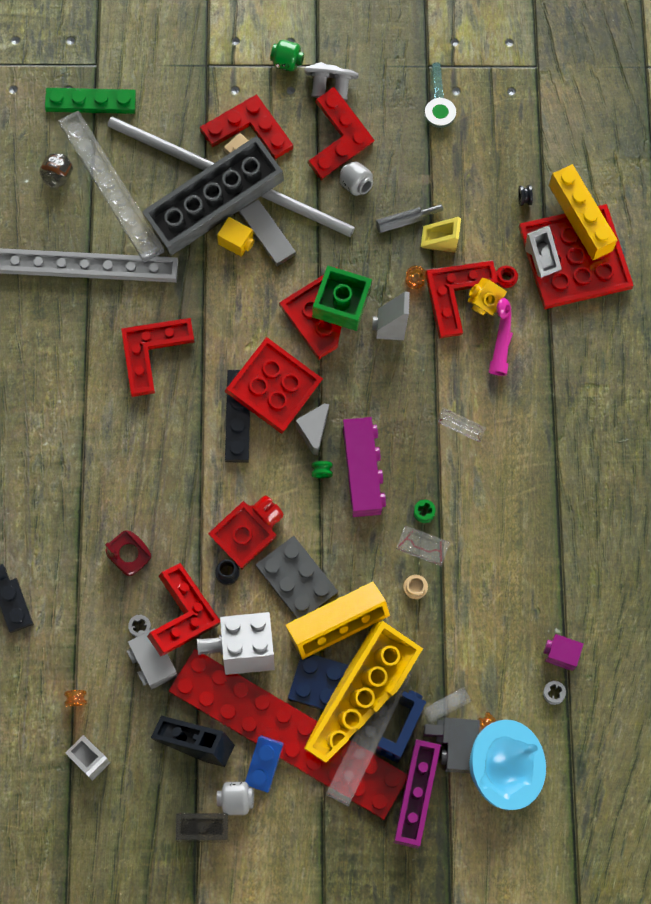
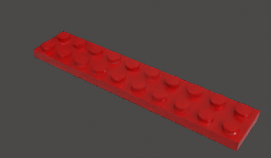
M196 649L193 650L169 689V693L254 744H257L260 735L283 742L284 745L280 755L281 760L382 820L385 819L407 780L408 774L350 740L326 763L304 749L318 721L238 674L225 675V669L222 664L205 654L198 655V650Z

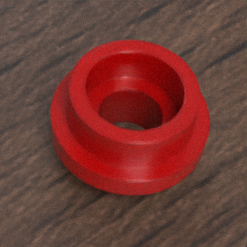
M502 266L496 271L497 284L500 287L511 288L517 283L518 273L512 266ZM507 275L510 277V280H504L502 276Z

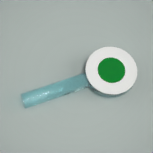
M435 62L432 64L435 99L426 105L425 118L432 126L443 128L451 125L455 120L456 108L451 101L444 99L441 63Z

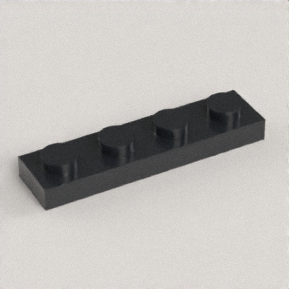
M227 370V387L240 370ZM227 394L225 462L249 463L250 410Z

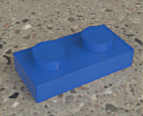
M262 735L258 737L245 780L249 787L267 793L270 791L283 749V742Z

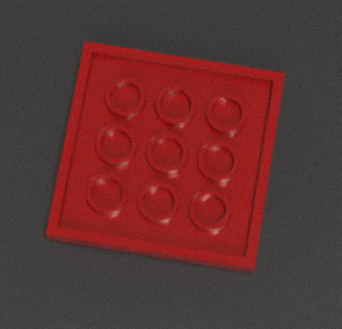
M607 204L600 205L598 208L616 236L617 243L612 252L595 260L591 259L565 213L519 224L518 228L524 247L528 233L546 226H550L561 270L541 278L537 275L532 255L527 253L544 309L633 288L634 285Z

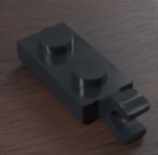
M1 564L0 607L10 633L32 626L34 623L18 579L10 580L6 567H4V564Z

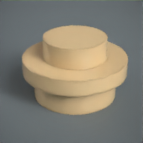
M411 575L405 580L403 589L409 598L420 599L427 593L428 584L422 576Z

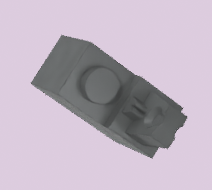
M445 717L444 720H437V725L425 724L423 736L435 737L436 743L446 746V750L442 749L441 765H445V772L470 773V755L475 739L479 734L480 720Z

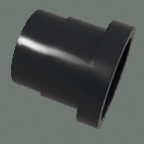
M225 559L216 567L215 575L221 584L232 585L238 580L240 571L236 563ZM224 566H231L234 569L230 575H223L220 571Z

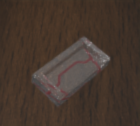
M444 407L439 415L438 423L477 442H481L486 427Z
M405 526L396 549L442 566L450 542Z

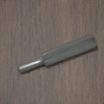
M440 204L423 210L418 207L376 220L377 230L379 233L422 221L424 216L443 211V206Z

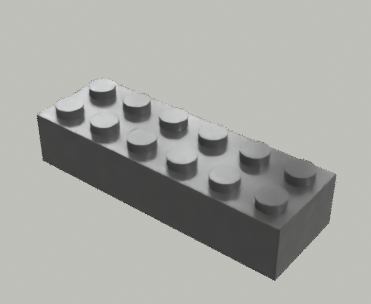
M255 136L143 210L142 213L150 228L169 255L172 256L228 217L284 181L283 171L258 136Z

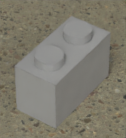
M155 628L128 641L131 649L127 650L132 663L138 662L141 671L137 673L143 685L149 684L151 690L178 676L168 654L160 657L147 637Z

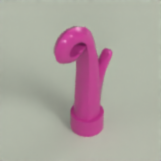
M501 298L497 303V314L500 317L493 360L490 361L489 373L506 376L509 366L507 363L508 346L513 333L510 332L511 305L506 298Z

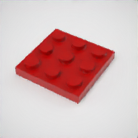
M266 337L226 388L225 393L282 434L323 378Z

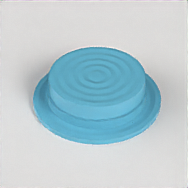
M500 720L487 725L475 739L470 755L469 767L472 780L480 794L490 804L503 810H517L531 804L541 792L546 776L545 755L535 734L528 727L517 721Z

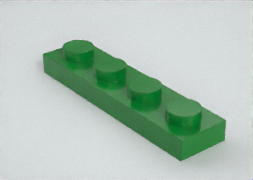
M46 88L45 110L46 112L135 114L136 90Z

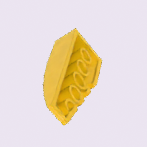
M384 621L375 623L334 690L304 749L326 763L399 690L423 648Z

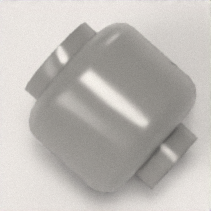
M351 162L341 169L340 184L352 195H363L369 192L373 186V174L361 163Z
M226 782L222 786V791H217V806H222V811L225 815H246L249 809L254 807V790L249 788L247 782Z

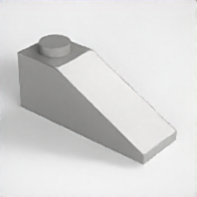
M403 292L378 308L377 317L373 316L372 330L377 331L376 339L404 340L409 315L410 292Z

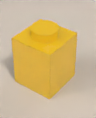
M228 217L217 234L218 245L242 257L245 251H250L255 241L253 239V229L231 217Z

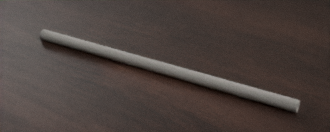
M113 116L108 121V127L199 169L205 170L214 164V162ZM273 189L261 196L348 237H351L354 232V226Z

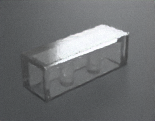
M463 687L427 706L422 712L428 723L432 724L464 707L472 700Z

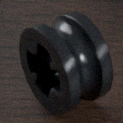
M522 185L519 186L518 200L520 206H523L525 203L532 205L533 191L531 185H527L526 188Z

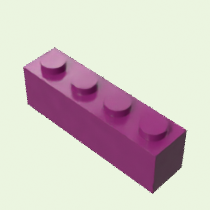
M372 417L343 419L342 427L352 517L381 515L382 507H386L385 493H380V484H383V472L378 470L377 461H381L380 448L375 447L374 439H378L377 424H372Z
M417 739L414 742L393 841L395 844L417 849L420 847L441 746L439 744Z

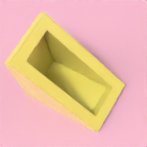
M455 217L423 226L421 247L456 253L461 218Z

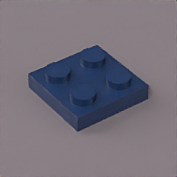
M311 655L303 660L300 656L288 700L324 711L349 665L317 655Z

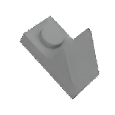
M550 226L528 233L525 251L532 255L537 275L542 278L561 270Z

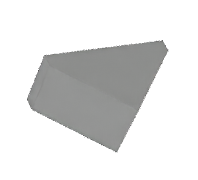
M324 403L296 419V429L313 455L318 456L329 413V404Z
M84 735L65 752L92 781L110 764L106 756Z

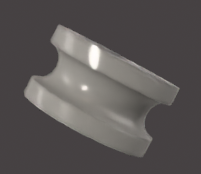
M136 615L130 619L128 628L133 636L138 637L151 630V623L146 616ZM142 620L145 621L144 626H147L145 631L139 630L138 633L135 632L134 629L136 627L133 626L134 623H140Z
M559 681L549 682L543 691L544 699L553 705L560 704L566 696L565 686ZM554 686L555 690L557 688L561 690L558 699H554V696L551 698L548 695L551 691L550 687Z

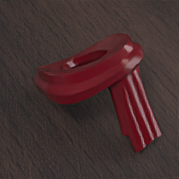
M128 530L121 532L110 543L107 542L105 544L107 557L127 576L136 574L152 557L148 547L139 536ZM131 544L138 549L136 560L125 562L120 558L119 552L124 545Z

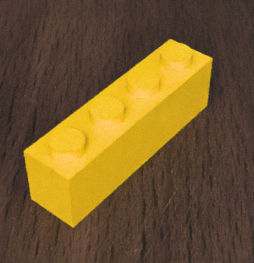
M573 164L552 173L549 187L591 259L595 260L612 252L617 243V238Z
M371 582L286 624V628L293 645L303 660L389 617L390 614L386 600L374 582Z

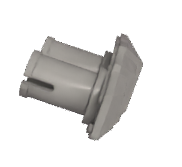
M322 62L310 65L304 69L307 76L314 77L311 97L319 98L325 93L327 78L336 79V90L344 100H348L349 80L359 77L358 73L352 70L341 69L335 65H326Z

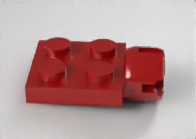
M266 495L251 506L244 501L241 502L208 533L241 569L249 564L277 537L272 529L283 518L284 514L281 508L274 504L273 500Z

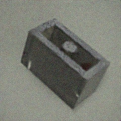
M176 813V841L229 843V815L227 813Z

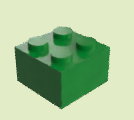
M327 265L313 305L312 317L357 331L371 291L372 279Z

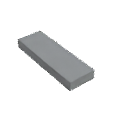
M259 199L239 210L240 216L248 227L253 229V234L276 266L296 255V251Z

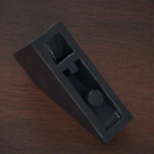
M162 715L151 736L153 740L203 762L221 767L226 766L235 746L224 731Z

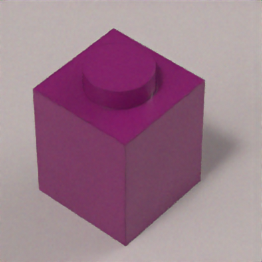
M555 634L552 640L547 639L543 650V653L547 654L545 662L574 671L584 643Z

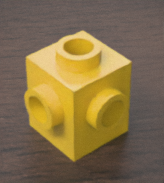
M481 278L480 282L475 284L470 290L468 302L473 305L471 309L482 316L485 313L493 315L494 312L497 313L498 301L504 298L507 291L489 279Z

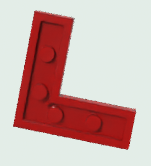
M335 87L315 101L341 135L338 140L308 161L309 166L320 180L326 178L375 141Z
M257 94L200 126L201 133L212 148L250 126L274 160L293 149L292 142Z
M493 260L426 270L425 276L439 339L463 334L454 291L472 289L475 284L480 282L481 278L489 279L495 284L498 283Z
M191 318L121 328L131 396L155 393L149 350L195 343Z
M181 563L161 572L158 576L184 613V615L148 634V639L160 657L210 631L221 623Z

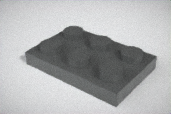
M295 536L288 539L255 564V567L296 619L322 607L338 594V590Z

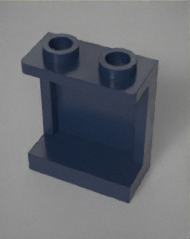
M411 690L408 693L403 691L398 703L409 708L411 712L397 742L394 743L381 737L375 753L398 764L426 704V701L422 700V695Z

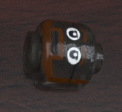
M52 153L45 158L39 173L42 181L47 186L61 187L68 181L73 166L64 154Z

